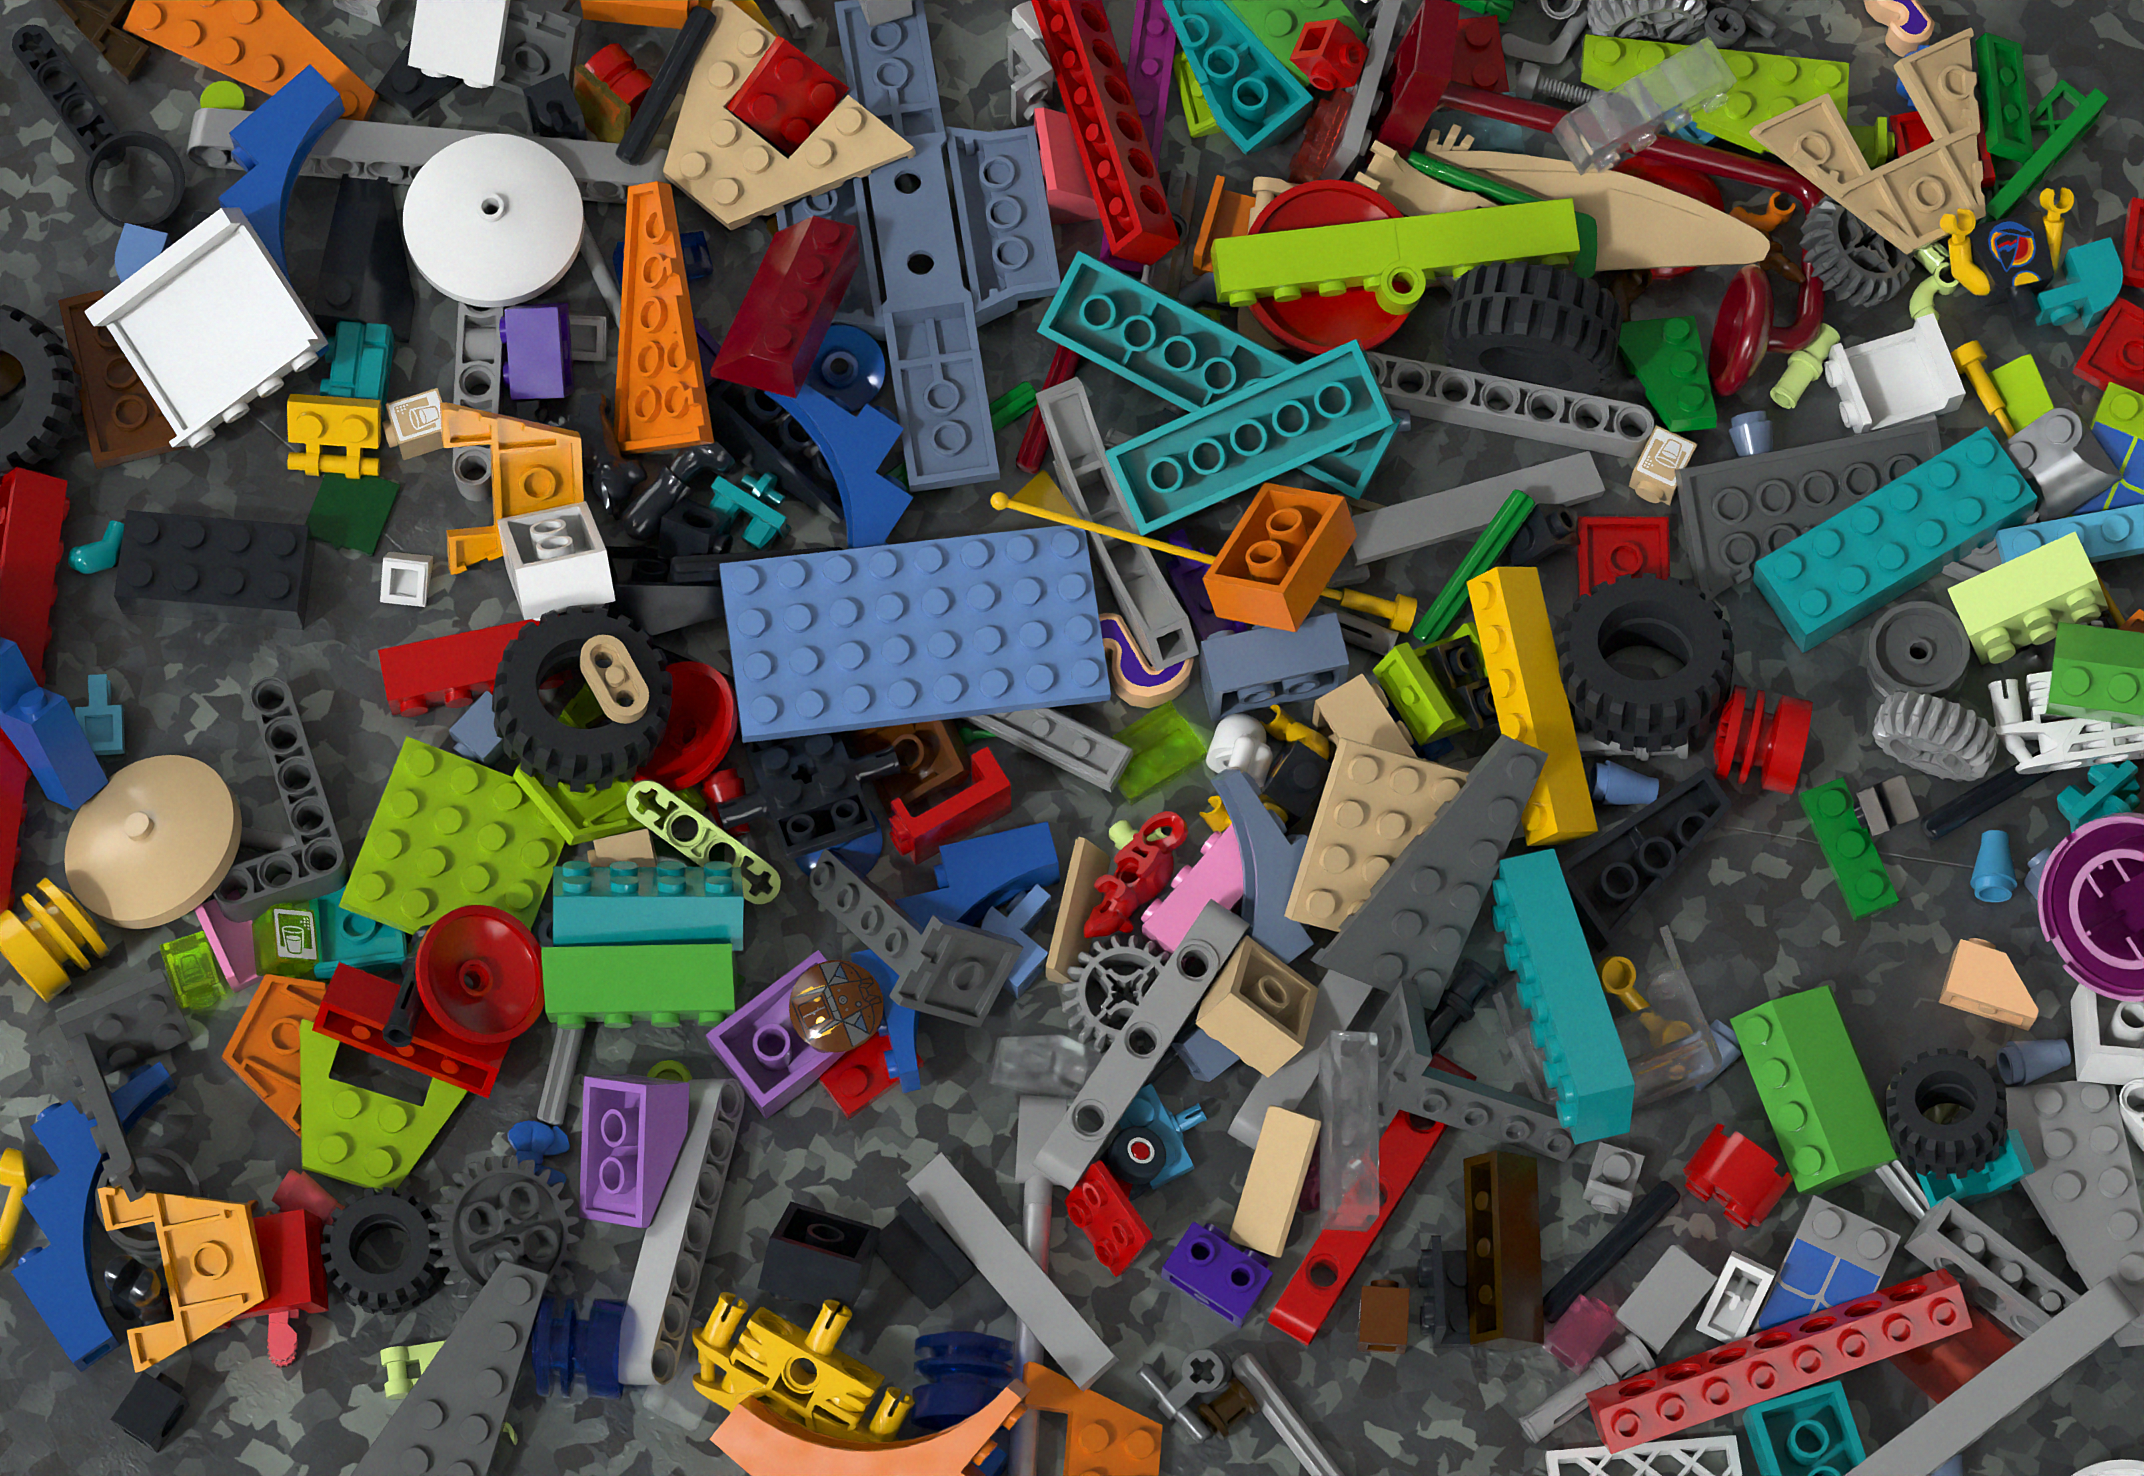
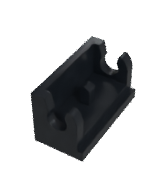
M564 73L522 89L530 127L534 134L538 132L540 137L558 138L566 136L572 140L588 141L583 113Z

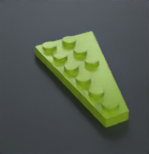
M1585 34L1582 48L1581 82L1628 101L1638 99L1659 108L1658 113L1670 118H1674L1676 114L1696 122V128L1761 154L1767 151L1774 154L1750 135L1749 131L1754 126L1826 93H1829L1847 126L1849 63Z

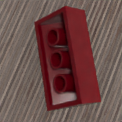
M812 216L775 233L710 370L711 377L797 398L860 262L856 226Z

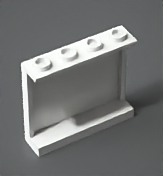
M240 207L220 208L84 311L94 327L107 326L176 432L177 436L169 441L172 448L190 445L192 449L204 445L216 435L213 431L215 427L223 421L228 424L241 418L250 410L247 405L258 395L264 398L276 392L284 385L281 378L293 369L295 372H300L314 364L319 359L316 352L328 344Z

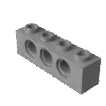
M1949 1196L1925 1213L1904 1245L1905 1249L1934 1271L1945 1268L1960 1284L1963 1293L2024 1339L2081 1297Z

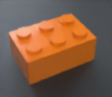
M1264 482L1202 578L1216 617L1296 633L1357 537L1345 497Z

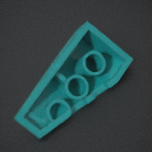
M1162 0L1216 124L1246 156L1278 145L1311 118L1314 98L1222 0Z

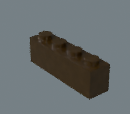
M1500 1150L1464 1158L1470 1345L1507 1352L1544 1345L1537 1158Z

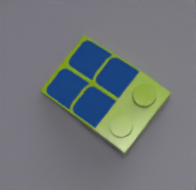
M2109 382L2089 428L2123 478L2065 518L2144 504V395Z

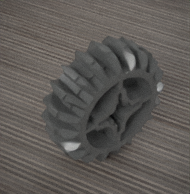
M1829 195L1825 196L1810 209V213L1806 215L1807 220L1800 228L1805 236H1803L1799 245L1808 251L1803 261L1812 264L1814 271L1811 277L1819 276L1824 282L1822 291L1832 289L1835 292L1836 301L1848 299L1852 307L1863 304L1868 308L1883 301L1887 302L1906 286V283L1910 280L1909 275L1911 271L1916 267L1911 260L1916 251L1906 255Z

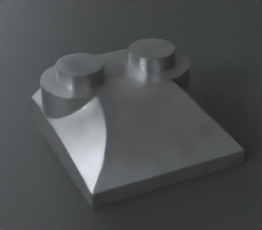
M2070 401L2048 411L2009 438L2001 446L2038 497L2034 511L2039 513L2038 518L2041 522L2065 518L2123 478L2077 408Z

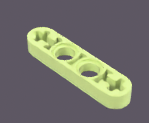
M643 779L635 782L629 788L626 794V805L631 815L701 867H704L705 863L710 862L709 851L711 847L717 843L726 842L735 850V860L732 863V867H740L744 856H748L753 860L746 865L748 870L758 876L763 871L768 872L770 875L767 881L772 886L767 893L759 890L755 895L749 892L752 886L750 881L742 876L743 895L747 901L754 904H765L771 902L778 895L781 880L778 872L772 865L663 785L651 779ZM651 788L656 790L658 793L655 796V800L665 809H667L669 801H673L678 805L666 816L662 828L654 824L661 817L655 811L647 808L641 813L636 809L639 801L635 795L639 790L644 793L649 792ZM689 815L697 821L698 831L691 840L680 841L672 835L671 825L678 816Z

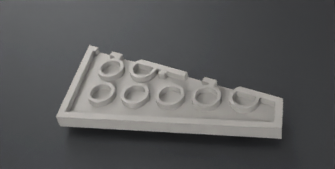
M2076 1080L2005 1088L2008 1129L2006 1130L2018 1128L2035 1169V1173L2020 1180L2022 1186L2052 1236H2057L2067 1253V1261L2074 1272L2078 1271L2088 1290L2110 1276L2140 1313L2138 1318L2113 1337L2118 1346L2144 1345V1217L2114 1084Z

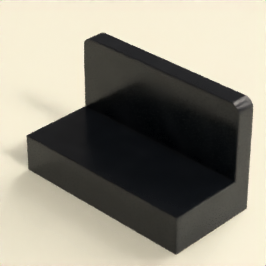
M909 1196L895 1208L896 1218L880 1231L875 1252L929 1311H934L973 1276V1265Z

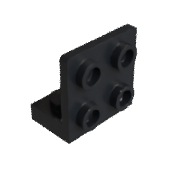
M1431 1235L1428 1248L1421 1249L1420 1259L1417 1261L1418 1287L1427 1288V1296H1423V1306H1420L1421 1335H1429L1430 1348L1477 1347L1470 1345L1467 1250L1442 1251L1441 1235Z

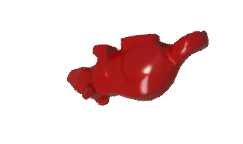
M1169 811L1155 814L1143 824L1139 833L1133 835V840L1115 855L1113 859L1118 867L1114 875L1104 874L1094 883V887L1098 892H1104V898L1101 904L1093 908L1089 919L1085 922V938L1107 937L1118 931L1124 933H1131L1134 927L1129 917L1139 906L1147 903L1162 892L1171 880L1174 870L1173 850L1182 845L1188 835L1187 822L1181 816ZM1168 826L1173 829L1171 834L1163 839L1147 840V837L1159 827Z

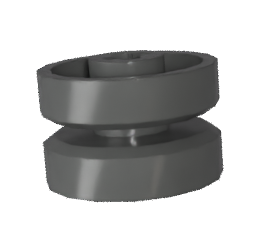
M1908 601L1890 608L1876 621L1869 636L1867 681L1875 698L1884 704L1886 697L1894 695L1895 692L1907 693L1908 691H1915L1921 695L1929 693L1933 697H1944L1947 701L1954 703L1960 697L1966 684L1970 658V640L1962 621L1947 608L1929 601Z
M154 1145L131 1148L146 1191L204 1198L203 1190L193 1169L177 1153ZM105 1169L101 1173L95 1191L97 1214L104 1227L105 1223L98 1189L112 1186ZM154 1222L107 1231L112 1242L127 1254L144 1259L162 1258Z

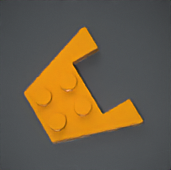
M440 403L443 447L452 448L490 444L494 525L446 530L450 575L462 573L467 570L466 566L486 558L488 561L504 556L497 524L498 519L584 502L582 447L579 432L452 403Z
M112 1186L98 1189L106 1231L148 1222L155 1223L174 1314V1320L127 1330L135 1373L152 1367L269 1298L250 1203L146 1191L142 1198L130 1203L123 1187L113 1189Z

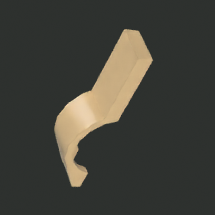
M1376 140L1370 149L1375 155L1365 174L1358 172L1354 179L1355 183L1365 186L1385 197L1406 217L1498 206L1474 192H1465L1451 188L1424 175L1403 160L1397 151Z

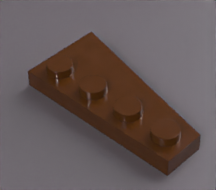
M103 290L58 300L68 348L77 362L73 366V371L81 375L82 389L78 390L82 402L81 407L96 469L185 449V446L172 448L169 441L177 436L176 432L107 326L94 327L85 314V310L105 296Z

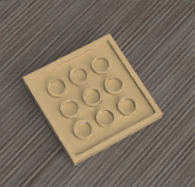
M1340 737L1284 916L1293 921L1340 932L1341 930L1338 927L1349 914L1354 916L1371 896L1370 889L1414 837L1417 834L1422 836L1437 818L1434 815L1445 801L1450 803L1467 783L1466 776L1470 772Z

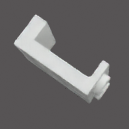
M417 0L408 65L421 68L423 74L431 77H446L449 75L464 79L463 82L471 87L487 88L494 86L505 74L506 66L501 64L510 0Z
M1934 313L1917 318L1913 328L1847 349H1844L1841 343L1832 345L1827 360L1824 362L1827 382L1831 388L1837 387L1842 400L1839 404L1842 420L1847 428L1853 427L1855 435L1886 429L1931 414L1939 416L1958 410L1966 394Z

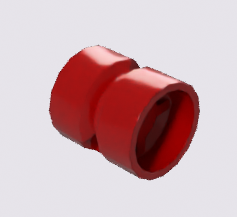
M618 43L610 44L594 54L584 65L578 76V84L597 102L603 101V110L622 128L629 127L654 81L645 70L637 69L634 58Z

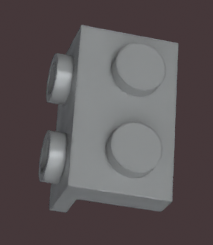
M1023 28L1008 36V75L1014 82L1011 85V121L1016 127L1023 125L1027 121L1034 123V108L1044 107L1050 109L1053 106V68L1048 63L1050 61L1049 54L1040 40L1037 38L1031 40Z

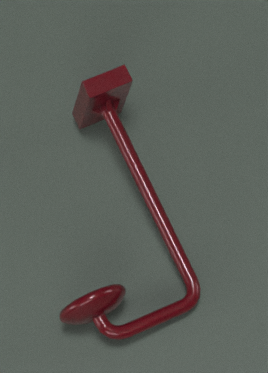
M1423 0L1394 53L1393 62L1387 76L1381 77L1377 90L1383 91V97L1375 117L1371 116L1370 131H1372L1365 163H1371L1375 153L1370 149L1375 140L1397 151L1399 156L1406 160L1431 114L1444 106L1787 193L1802 203L1805 209V221L1807 220L1806 215L1810 213V209L1827 196L1824 191L1792 167L1450 81L1460 4L1445 0ZM1802 248L1800 268L1806 280L1804 283L1799 284L1796 319L1790 326H1773L1774 296L1768 277L1761 267L1749 264L1741 268L1734 275L1717 313L1708 356L1710 387L1719 396L1727 397L1739 391L1754 376L1766 351L1790 354L1805 349L1818 336L1824 313L1825 291H1822L1824 282L1819 276L1811 277L1814 268L1812 264L1803 261L1808 252L1807 250Z

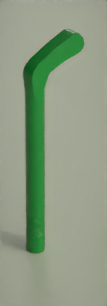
M1414 150L1411 152L1407 162L1422 173L1507 205L1547 201L1454 165L1444 163L1432 157L1430 158ZM1574 211L1580 252L1575 258L1572 271L1576 272L1577 276L1581 278L1588 277L1592 279L1595 275L1597 260L1596 221L1588 214Z

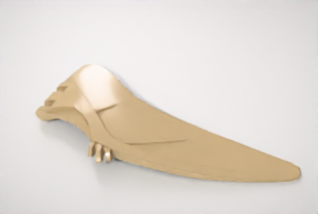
M1454 123L1443 145H1437L1440 131L1432 129L1425 153H1423L1430 158L1432 157L1444 163L1454 165L1547 201L1573 198L1574 211L1588 214L1596 221L1597 260L1595 271L1749 265L1765 260L1770 249L1769 240L1760 231L1696 199L1643 179L1571 161L1523 154L1468 151L1475 139L1468 134L1459 146H1453L1462 127ZM1423 173L1424 175H1426V176H1428V177H1430V178H1432V179H1434V180H1436V181H1438V182H1440V183H1442V184H1444V185H1447V186H1449V187H1451V188L1458 189V190L1465 191V192H1472V191H1469V190H1467V189L1461 188V187H1459V186L1453 185V184H1451V183L1445 182V181L1440 180V179H1438V178H1436V177H1433V176H1430V175H1427V174ZM1255 177L1252 193L1256 194L1255 207L1250 209L1248 232L1259 213L1267 204L1281 193L1300 184L1287 183L1282 179L1271 177ZM1477 194L1498 206L1507 205L1499 201L1493 200L1491 198L1485 197L1483 195ZM1574 261L1569 262V267L1560 270L1564 271L1567 269L1572 271ZM1436 279V282L1426 285L1425 290L1443 287V285ZM1248 306L1238 308V332L1276 352L1288 349L1273 339L1259 325Z

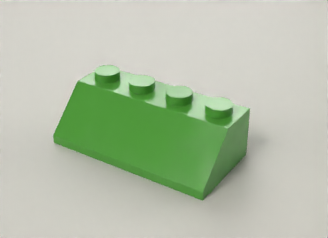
M2058 622L2046 714L2144 727V633Z
M732 944L542 947L546 1015L550 1023L557 1022V1027L561 1029H582L586 1027V1022H604L605 1027L620 1029L632 1027L633 1021H651V1025L654 1027L669 1028L679 1026L680 1020H699V1025L716 1027L738 1011L737 961Z
M1830 985L1770 1000L1730 1019L1798 1193L1820 1195L1901 1159L1899 1153H1895L1891 1146L1888 1126Z

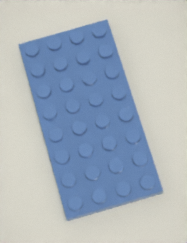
M1060 525L720 564L719 571L743 743L1110 700V684L1085 529L1070 525Z

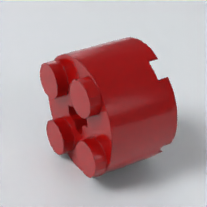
M1717 1123L1683 1168V1172L1687 1176V1182L1684 1187L1692 1195L1705 1203L1710 1198H1713L1724 1206L1726 1210L1722 1215L1739 1229L1746 1231L1750 1224L1759 1227L1794 1179L1788 1171L1781 1178L1774 1171L1779 1164L1778 1161L1754 1142L1734 1131L1730 1138L1723 1135L1725 1125Z

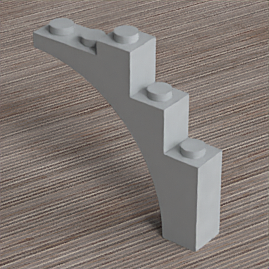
M1075 377L1036 393V399L1054 453L1055 461H1053L1062 493L1079 518L1141 536L1104 453L1106 450L1081 381L1078 377ZM1085 530L1092 559L1111 585L1119 615L1123 618L1135 641L1155 670L1160 671L1198 655L1199 652L1189 618L1169 588L1149 548Z

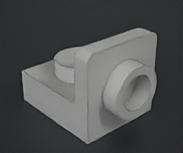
M1599 1142L1582 1199L1591 1201L1590 1206L1607 1214H1618L1619 1210L1627 1213L1632 1203L1634 1190L1645 1156Z

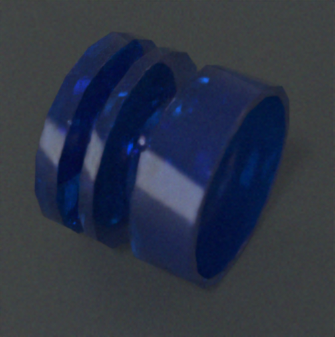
M544 1296L540 1315L534 1326L532 1343V1368L536 1376L537 1394L539 1397H551L554 1391L556 1376H560L561 1395L563 1398H571L577 1377H585L586 1391L589 1399L621 1401L624 1384L619 1382V1348L621 1325L627 1305L626 1299L595 1298L590 1309L589 1319H580L579 1305L576 1297H568L564 1318H559V1301L557 1296Z
M950 1331L923 1335L916 1338L914 1352L916 1356L922 1359L914 1362V1374L928 1380H933L934 1383L920 1385L912 1389V1399L915 1404L911 1409V1423L921 1428L941 1431L962 1422L982 1410L1004 1390L1003 1388L991 1386V1383L1006 1381L1013 1377V1367L1004 1362L1013 1359L1014 1343L1004 1338L971 1331ZM1002 1425L998 1431H1003L1007 1428Z

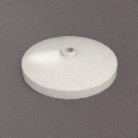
M483 134L465 138L447 146L435 154L421 168L406 196L403 210V229L408 250L414 264L434 288L444 295L465 304L479 307H505L523 303L539 296L565 275L574 262L582 243L584 210L574 177L564 163L551 151L523 137L509 134ZM497 211L495 214L488 215L489 212Z

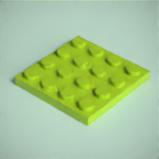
M406 736L339 907L413 935L420 927L432 925L440 917L457 908L469 905H486L508 912L531 931L552 877L553 867L557 864L565 839L512 776Z

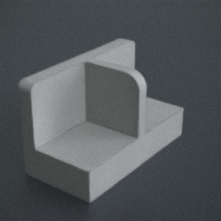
M1671 1245L1617 1311L1615 1318L1643 1340V1345L1655 1361L1710 1293L1718 1278L1676 1245Z

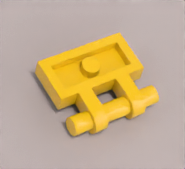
M290 394L287 400L288 442L305 443L306 453L289 452L287 460L288 470L305 471L307 476H320L321 472L345 474L348 479H360L361 475L379 476L380 458L363 457V448H379L381 442V400ZM323 445L346 446L347 456L323 454Z

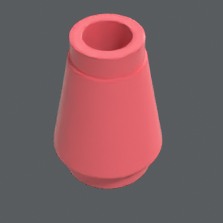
M290 1169L271 1200L280 1206L279 1212L282 1213L306 1209L322 1219V1227H325V1224L332 1225L333 1219L331 1214L336 1207L340 1210L346 1208L338 1203V1200L305 1171L299 1174L293 1169Z

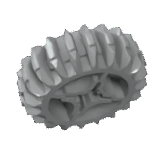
M1589 0L1587 4V19L1593 35L1669 43L1674 40H1683L1685 34L1694 33L1697 27L1705 22L1704 16L1707 15V0Z
M1908 691L1907 693L1895 692L1894 695L1886 697L1874 720L1875 726L1872 735L1875 737V743L1883 748L1886 755L1894 756L1897 758L1898 763H1905L1913 769L1938 776L1942 780L1951 778L1956 782L1963 780L1969 782L1975 781L1977 778H1983L1997 753L1996 747L1999 739L1996 736V730L1988 725L1986 719L1977 717L1974 710H1966L1959 703L1949 702L1944 697H1933L1929 693L1921 695L1915 691Z
M1114 935L1111 937V949L1106 950L1100 941H1096L1093 943V951L1096 957H1092L1090 954L1082 951L1078 954V961L1083 968L1069 966L1067 973L1076 982H1067L1062 985V994L1070 997V999L1062 1002V1011L1074 1014L1067 1023L1070 1030L1084 1027L1078 1036V1041L1082 1045L1090 1042L1093 1038L1096 1039L1094 1044L1095 1054L1100 1055L1103 1053L1106 1045H1112L1121 1030L1110 1027L1117 1021L1130 1018L1143 999V995L1148 991L1149 984L1157 978L1170 959L1171 954L1168 951L1160 953L1156 958L1153 956L1156 947L1155 942L1149 941L1144 949L1141 950L1137 948L1138 937L1133 935L1129 938L1128 947H1120V939ZM1132 966L1139 969L1131 975L1123 976L1118 975L1111 968ZM1094 979L1100 984V991L1107 998L1101 1005V1011L1096 1016L1092 1014L1086 1002L1087 990ZM1117 992L1123 996L1129 992L1133 993V1003L1131 1004L1127 1000H1123L1119 1004L1116 1003ZM1137 1033L1129 1038V1045L1135 1053L1139 1054L1138 1047L1142 1045L1147 1053H1151L1154 1050V1043L1148 1035Z

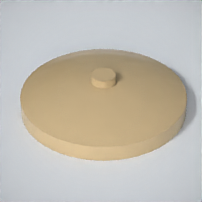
M155 756L130 764L107 779L109 783L80 808L70 828L65 847V872L71 890L77 899L100 920L127 929L151 928L172 922L204 902L220 885L231 868L239 848L242 833L241 811L236 796L230 786L214 769L197 759L187 756Z

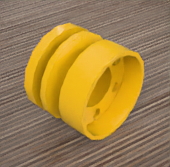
M43 878L36 886L48 903L42 907L29 893L21 897L31 914L29 919L24 922L7 909L0 914V952L46 1003H49L71 984L68 974L61 965L69 959L79 968L87 971L91 965L79 949L86 945L100 959L109 952V949L102 941L96 923L72 895L55 886L49 879Z

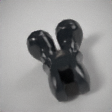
M715 439L712 444L681 448L671 465L664 464L657 479L628 505L623 512L621 518L622 525L627 535L636 541H646L660 531L662 516L693 492L688 483L701 471L710 470L717 475L727 476L737 467L735 459Z
M119 1255L107 1264L104 1271V1281L110 1290V1299L116 1312L124 1320H132L138 1317L141 1319V1326L174 1320L168 1287L162 1288L159 1276L152 1268H148L145 1264L138 1262L129 1255Z

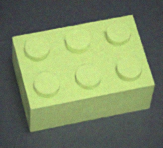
M2076 532L2070 533L1947 589L1981 665L1988 662L1993 664L2004 662L2013 657L2019 648L2031 643L2035 645L2043 644L2054 639L2057 633L2058 622L2072 624L2086 622L2089 624L2091 621L2098 619L2102 611L2109 609L2098 578Z

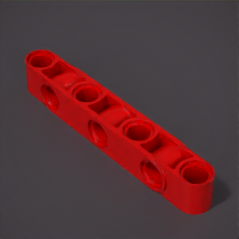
M1438 1052L1435 1053L1428 1065L1429 1067L1473 1081L1477 1079V1076ZM1398 1110L1281 1295L1267 1320L1268 1323L1307 1347L1312 1343L1449 1125L1433 1120L1434 1126L1432 1128L1420 1130L1415 1128L1409 1120L1413 1113ZM1368 1189H1375L1383 1194L1386 1202L1378 1208H1371L1362 1202L1360 1195ZM1325 1267L1335 1274L1336 1281L1328 1287H1321L1312 1281L1310 1273L1314 1269Z

